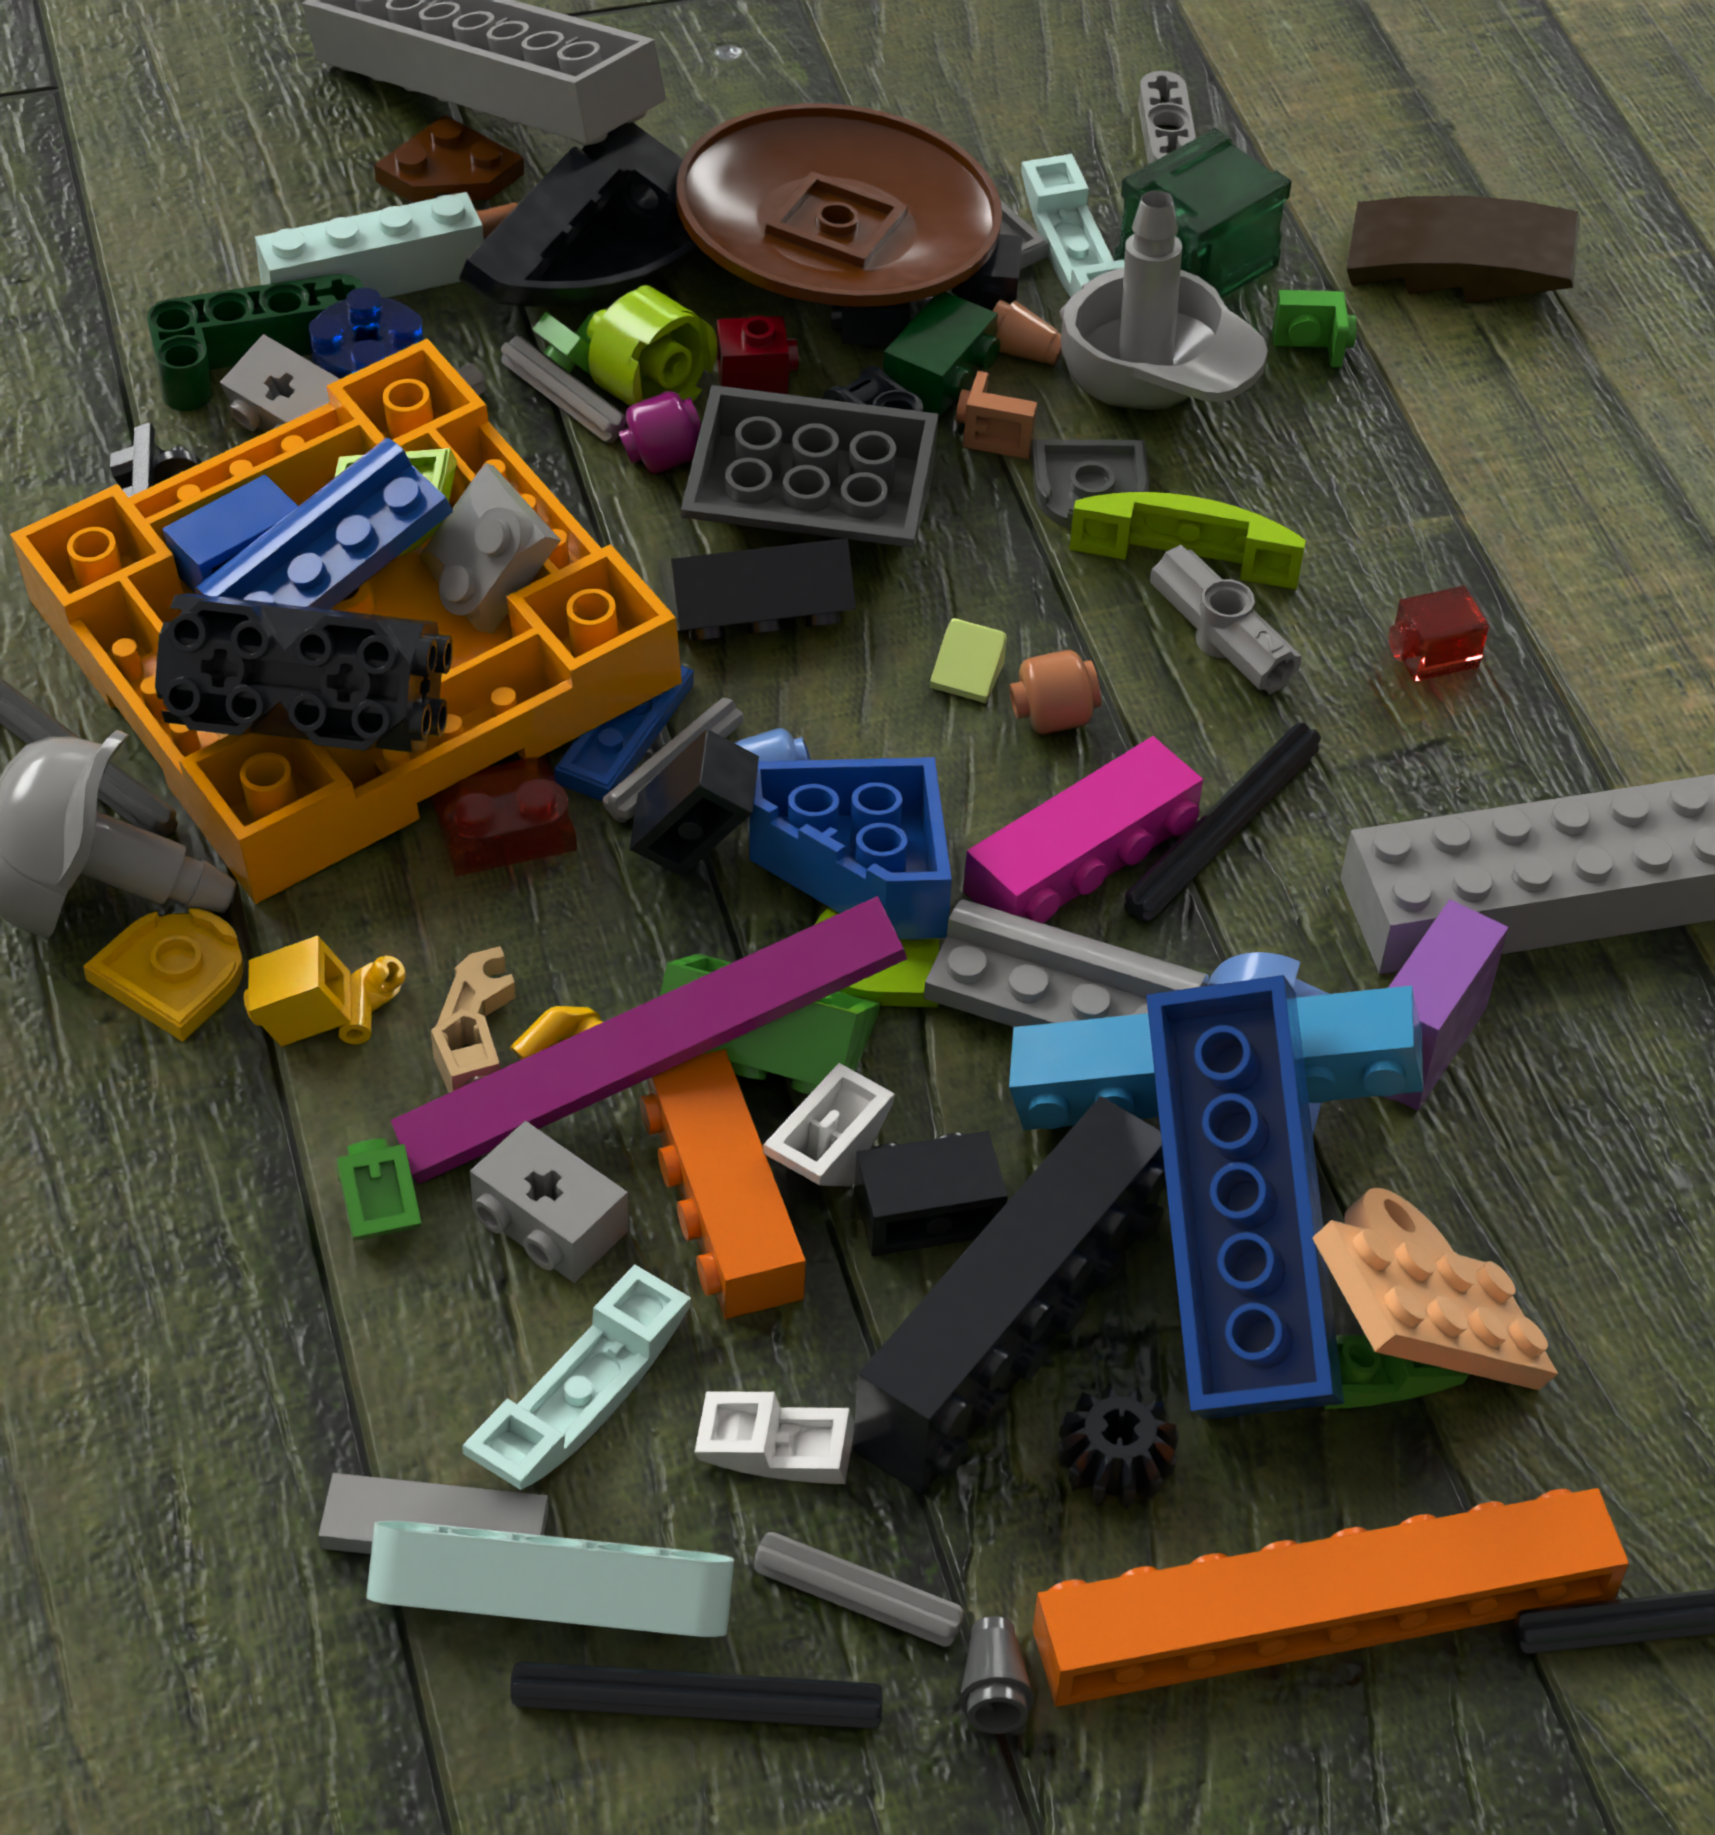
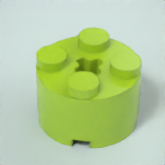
M641 286L619 298L608 310L598 311L593 315L587 327V335L591 339L588 364L593 381L629 406L665 391L676 392L682 400L690 397L692 402H694L702 391L696 384L703 371L706 370L712 373L716 362L717 339L713 327L694 312L651 286Z

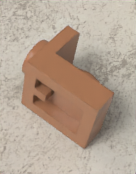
M977 371L971 391L962 389L957 406L956 423L965 424L963 447L1029 459L1032 439H1034L1038 402L987 393L989 373Z

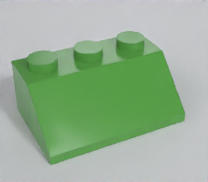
M699 953L668 962L659 996L733 962ZM837 991L705 1053L725 1049L735 1074L758 1080H766L768 1072L792 1078L790 1086L792 1089L810 1095L838 1063L856 1071L878 1017L881 1002Z

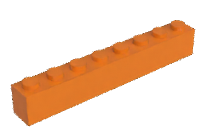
M1599 1488L1572 1492L1569 1489H1556L1542 1494L1535 1500L1504 1505L1502 1502L1497 1501L1486 1502L1475 1506L1466 1513L1439 1518L1430 1514H1422L1408 1518L1396 1526L1370 1531L1362 1527H1352L1341 1530L1330 1538L1298 1544L1292 1540H1282L1271 1543L1260 1551L1228 1557L1222 1553H1212L1201 1556L1190 1564L1161 1570L1150 1566L1137 1567L1123 1573L1118 1578L1086 1583L1083 1580L1063 1581L1054 1585L1048 1591L1038 1592L1032 1629L1054 1706L1058 1707L1516 1619L1517 1612L1523 1609L1615 1600L1629 1561Z

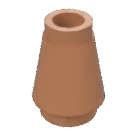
M999 300L993 309V312L998 313L996 338L1000 339L999 353L1047 363L1055 367L1062 355L1061 333L1059 330L1016 300L1012 304Z

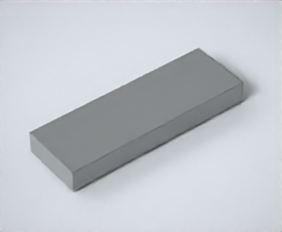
M332 1473L319 1531L320 1549L371 1554L374 1523L378 1521L417 1522L544 1536L548 1514V1496Z

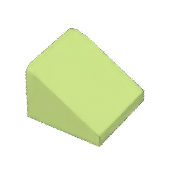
M952 619L946 629L930 679L929 688L987 703L1005 663L1006 633L963 620Z

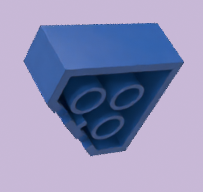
M935 757L758 762L753 812L747 817L749 859L838 913H842L878 896L899 939L919 940L947 937L952 879Z

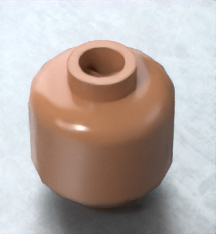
M1066 649L1025 659L1019 669V682L1009 684L1010 699L1016 719L1027 717L1032 729L1040 735L1085 726L1092 718L1093 709L1102 705L1099 681L1093 662L1091 660L1083 661L1079 654L1073 650Z

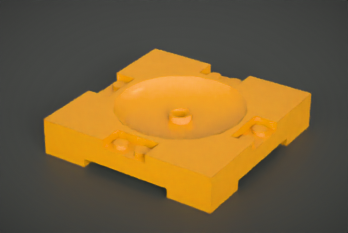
M428 339L327 385L330 403L137 494L128 497L121 487L116 484L10 534L30 601L109 708L117 707L161 766L169 789L255 905L419 820L418 802L515 752L526 763H529L682 683L676 617L611 544L601 548L492 426L488 420L485 402ZM385 438H390L396 442L405 452L451 448L457 460L449 504L452 508L484 464H491L561 540L531 583L506 596L509 613L493 634L477 631L466 617L452 614L443 606L439 596V584L419 557L432 536L413 551L393 559L330 609L433 621L438 624L439 635L452 637V664L449 672L442 674L440 699H445L447 702V723L442 737H429L426 749L413 753L379 748L362 751L314 745L311 740L255 733L240 736L189 730L186 725L164 723L161 711L167 710V707L164 705L163 699H158L155 689L159 634L163 623L171 622L182 611L170 608L174 595L195 593L178 576L174 556L167 547L162 528L264 474L299 506L334 479L339 457L364 455Z

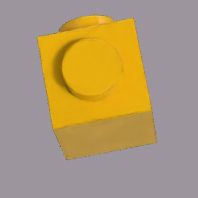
M319 936L250 959L248 989L244 992V1005L247 1014L255 1025L262 1026L281 1047L351 1023L350 970Z

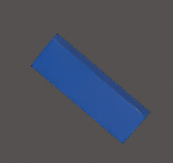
M681 666V684L577 737L554 769L555 784L603 802L604 796L633 772L693 687L694 670Z

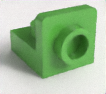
M1279 290L1272 328L1273 345L1328 347L1330 367L1342 368L1345 348H1353L1356 340L1355 314H1347L1345 293L1341 291Z
M385 1138L370 1139L348 1146V1155L337 1157L335 1169L338 1182L341 1183L352 1241L420 1228L421 1219L405 1144L388 1147V1142Z

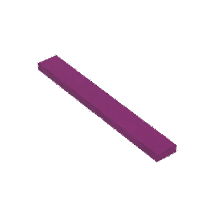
M877 896L390 1121L399 1144H405L411 1175L419 1185L492 1151L525 1120L537 1129L547 1126L905 961L907 956Z

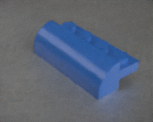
M385 438L196 586L194 590L196 594L332 609L454 511L447 498L411 464L404 449L390 438Z

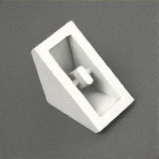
M838 1063L765 1142L763 1154L818 1185L852 1186L855 1180L856 1151L871 1148L894 1103L895 1093Z

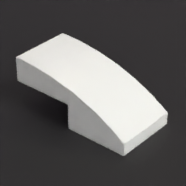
M706 1392L695 1454L700 1461L743 1473L790 1481L845 1484L855 1422L850 1408H781L775 1392Z

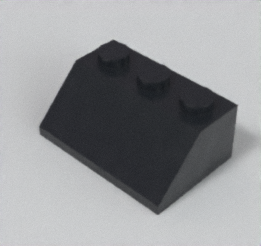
M848 538L658 560L667 607L676 617L677 630H688L689 641L725 637L724 625L747 623L748 634L783 630L782 618L805 616L806 627L841 623L840 611L856 609Z

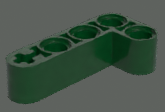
M332 274L167 299L152 306L147 316L153 360L162 399L167 406L179 411H192L206 405L212 398L210 370L235 366L263 334L300 356L355 347L368 336L364 285L361 280L347 274Z

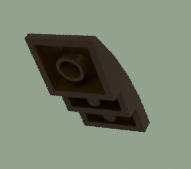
M1409 196L1362 201L1357 203L1346 269L1351 285L1404 278L1408 294L1462 287L1466 303L1573 288L1580 216L1578 211L1521 200L1477 196Z

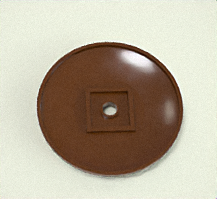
M827 103L790 104L764 108L731 118L705 133L692 145L681 162L676 182V206L681 222L691 239L713 261L732 274L766 290L795 299L827 305L851 307L897 305L918 301L950 290L973 276L989 260L997 245L1002 221L1001 200L991 177L981 164L958 144L942 134L906 118L850 105Z

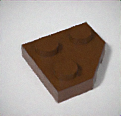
M443 115L374 164L375 182L413 203L435 199L436 194L467 192L471 200H489L525 174L523 156L447 115Z

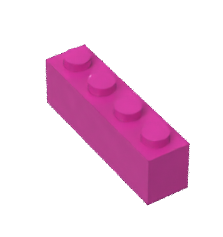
M1152 736L968 849L966 852L963 892L975 903L1044 923L1054 915L1059 907L1080 894L1086 895L1093 892L1102 884L1106 877L1125 865L1139 863L1152 848L1173 835L1180 836L1186 833L1199 817L1203 778Z

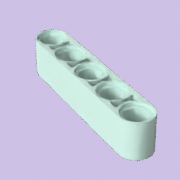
M378 1521L374 1523L367 1599L378 1603L687 1636L719 1637L727 1635L734 1559L720 1554L417 1522Z

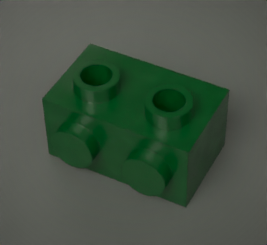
M947 292L935 295L884 351L883 371L893 381L921 399L923 412L936 413L938 418H940L955 400L959 401L962 389H970L977 371H982V369L988 370L994 364L1000 350V339L996 338L998 313Z

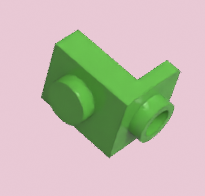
M592 311L575 333L545 312L532 329L549 343V346L543 353L569 373H571L575 366H578L591 376L588 364L591 339L587 335V327L593 315L598 311Z

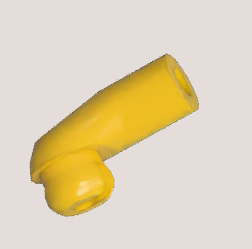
M388 955L378 957L374 962L363 966L350 975L351 1023L339 1026L338 1034L342 1041L355 1045L365 1043L371 1038L372 1012L393 999L400 992L401 984L406 978L405 967L397 958Z
M554 1006L546 1010L510 1046V1049L522 1060L603 1023V1021H601L600 1014L589 1007Z

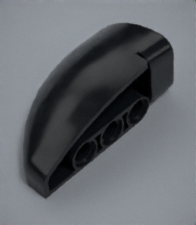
M634 122L624 123L608 132L606 139L599 143L585 145L582 149H579L577 146L572 147L468 257L459 280L489 302L524 307H572L622 297L641 286H651L682 268L701 250L685 230L676 206L677 175L683 159Z

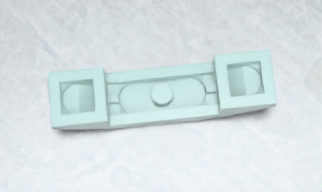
M1067 154L1022 162L1021 172L1038 233L1049 242L1048 258L1069 296L1072 297L1082 289V285L1095 277L1115 269L1124 268V260H1113L1087 206L1089 188L1073 155Z
M634 1264L593 1307L592 1326L518 1404L507 1398L463 1444V1454L520 1490L545 1477L575 1453L607 1421L636 1387L690 1308L691 1297Z

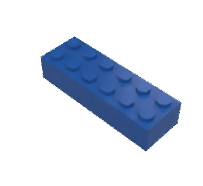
M1279 975L1146 994L1190 1410L1207 1420L1344 1404L1329 1269L1312 1239L1324 1226L1296 992L1285 976Z

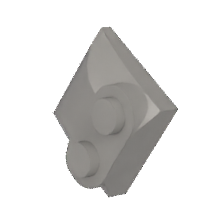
M485 463L452 508L454 512L444 519L419 557L439 584V596L443 606L452 614L466 617L477 631L493 634L509 613L506 596L531 583L561 540L493 465Z

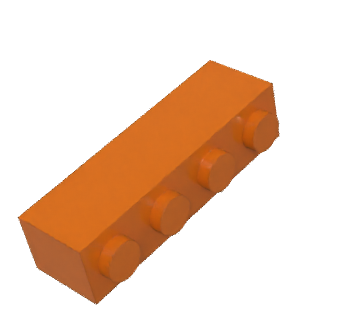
M722 1049L698 1055L649 1078V1094L639 1098L643 1123L648 1135L658 1133L663 1147L658 1148L661 1173L668 1188L677 1186L682 1200L677 1201L679 1223L685 1240L691 1241L696 1239L702 1255L696 1256V1264L705 1295L716 1294L725 1319L804 1300L806 1260L767 1157L763 1154L762 1144L726 1050Z

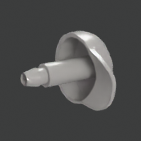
M1149 191L1145 193L1141 198L1132 225L1134 234L1126 241L1124 268L1101 274L1082 285V289L1075 293L1060 310V317L1062 319L1060 340L1062 354L1072 380L1095 400L1109 406L1130 407L1131 409H1169L1189 397L1211 402L1231 400L1252 387L1262 376L1268 354L1264 338L1249 323L1228 310L1214 287L1200 277L1181 270L1182 243L1175 236L1178 232L1173 198L1170 194L1163 191Z
M115 730L103 744L75 737L44 738L25 745L7 764L0 776V916L22 930L49 938L54 932L67 893L80 874L163 905L167 898L184 904L185 908H198L219 913H225L229 907L237 882L204 859L199 861L186 856L185 845L97 811V796L101 780L108 763L114 758L129 737L127 733Z

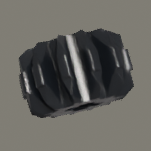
M1108 1383L1105 1389L1102 1390L1100 1400L1082 1392L1080 1399L1076 1401L1075 1411L1066 1412L1060 1422L1059 1436L1061 1437V1442H1059L1057 1450L1059 1467L1070 1470L1068 1481L1071 1483L1072 1491L1086 1487L1094 1488L1092 1498L1096 1506L1107 1498V1494L1116 1495L1126 1510L1134 1502L1135 1492L1153 1500L1160 1491L1162 1480H1169L1170 1476L1174 1474L1177 1462L1175 1450L1179 1438L1176 1424L1165 1422L1167 1412L1164 1409L1163 1401L1148 1405L1142 1404L1143 1395L1139 1386L1128 1397L1118 1396L1111 1384Z

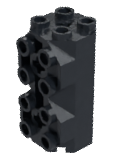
M192 593L174 595L170 608L182 611L171 622L163 623L159 634L155 678L158 699H163V703L167 707V710L161 711L164 723L186 725L189 730L240 736L255 733L311 740L314 745L362 751L379 748L413 753L426 749L430 736L442 737L447 723L448 709L446 700L440 699L442 674H447L450 670L453 658V641L451 636L439 635L437 622Z

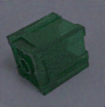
M1214 128L1123 179L1121 197L1124 198L1120 242L1115 247L1113 260L1125 261L1126 241L1134 234L1132 225L1142 196L1149 191L1166 192L1173 198L1178 232L1175 236L1182 243L1181 270L1203 279L1214 287L1221 299L1279 265L1282 236L1280 226L1284 201L1290 197L1292 181L1277 170L1272 172L1234 146L1232 144L1233 140Z

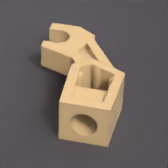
M501 946L469 954L454 968L455 978L437 1025L431 1029L433 1059L449 1093L500 1070V1063L485 1016L516 998L515 981L512 974L500 978H490L492 975L506 973L505 956ZM465 1044L471 1045V1046L462 1048Z

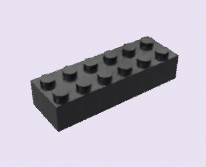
M1102 1096L1095 1101L858 1373L853 1451L920 1495L926 1492L939 1475L946 1479L956 1471L968 1450L969 1443L967 1441L980 1426L987 1430L996 1423L1008 1403V1392L1020 1378L1029 1381L1036 1375L1047 1357L1049 1343L1059 1331L1069 1334L1076 1327L1086 1310L1089 1295L1098 1285L1107 1288L1122 1269L1126 1259L1125 1252L1135 1240L1144 1243L1156 1230L1163 1215V1208L1158 1205L1159 1195L1166 1185L1160 1130Z

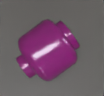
M665 391L633 404L627 409L626 421L629 428L620 431L619 435L631 464L642 460L650 473L658 475L693 461L702 424L690 397L682 400L676 392Z

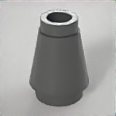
M997 1616L982 1618L971 1627V1639L959 1699L960 1707L968 1715L969 1723L975 1729L990 1734L1008 1733L1020 1728L1027 1721L1028 1711L1034 1704V1693L1018 1639L1015 1635V1626L1010 1620Z

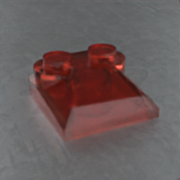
M545 755L538 758L534 756L521 757L494 763L430 796L455 877L577 850L576 832L569 815L567 793L557 784Z

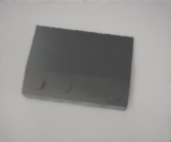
M711 385L681 506V518L914 548L928 503L935 467L938 414Z

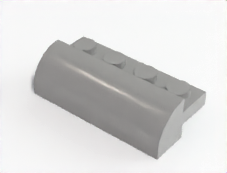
M962 899L957 903L948 919L947 937L925 981L924 999L1012 1027L1148 1013L1146 994L1208 986L1209 975Z

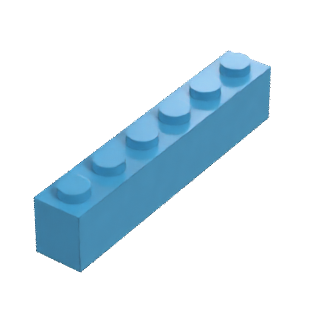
M1413 986L1297 997L1309 1103L1423 1092L1422 1029ZM1148 1013L1014 1027L1009 1089L1023 1131L1075 1126L1100 1096L1139 1119L1159 1117Z

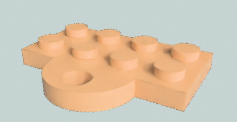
M1371 1188L1346 1210L1345 1224L1331 1220L1312 1237L1375 1352L1535 1390H1540L1558 1375L1556 1368L1545 1351L1548 1348V1342L1544 1334L1535 1323L1524 1316L1513 1297L1516 1289L1508 1274L1493 1262H1483L1455 1253L1433 1223L1415 1206L1399 1195L1386 1189Z

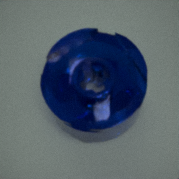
M358 288L351 291L347 295L346 300L337 302L323 310L309 325L312 363L339 379L424 340L423 321L419 314L398 301L380 297V294L371 288Z

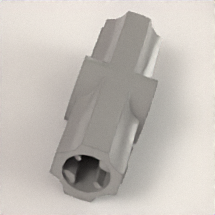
M1182 545L1165 552L1160 562L1152 568L1150 583L1197 628L1195 635L1196 643L1203 652L1216 658H1227L1259 690H1265L1269 695L1285 687L1289 679L1299 671L1302 656L1254 611V594L1249 587L1235 580L1221 579L1192 550H1186Z

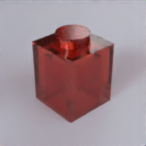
M1464 585L1400 599L1395 624L1389 630V644L1394 657L1399 661H1403L1414 682L1480 667L1489 625Z

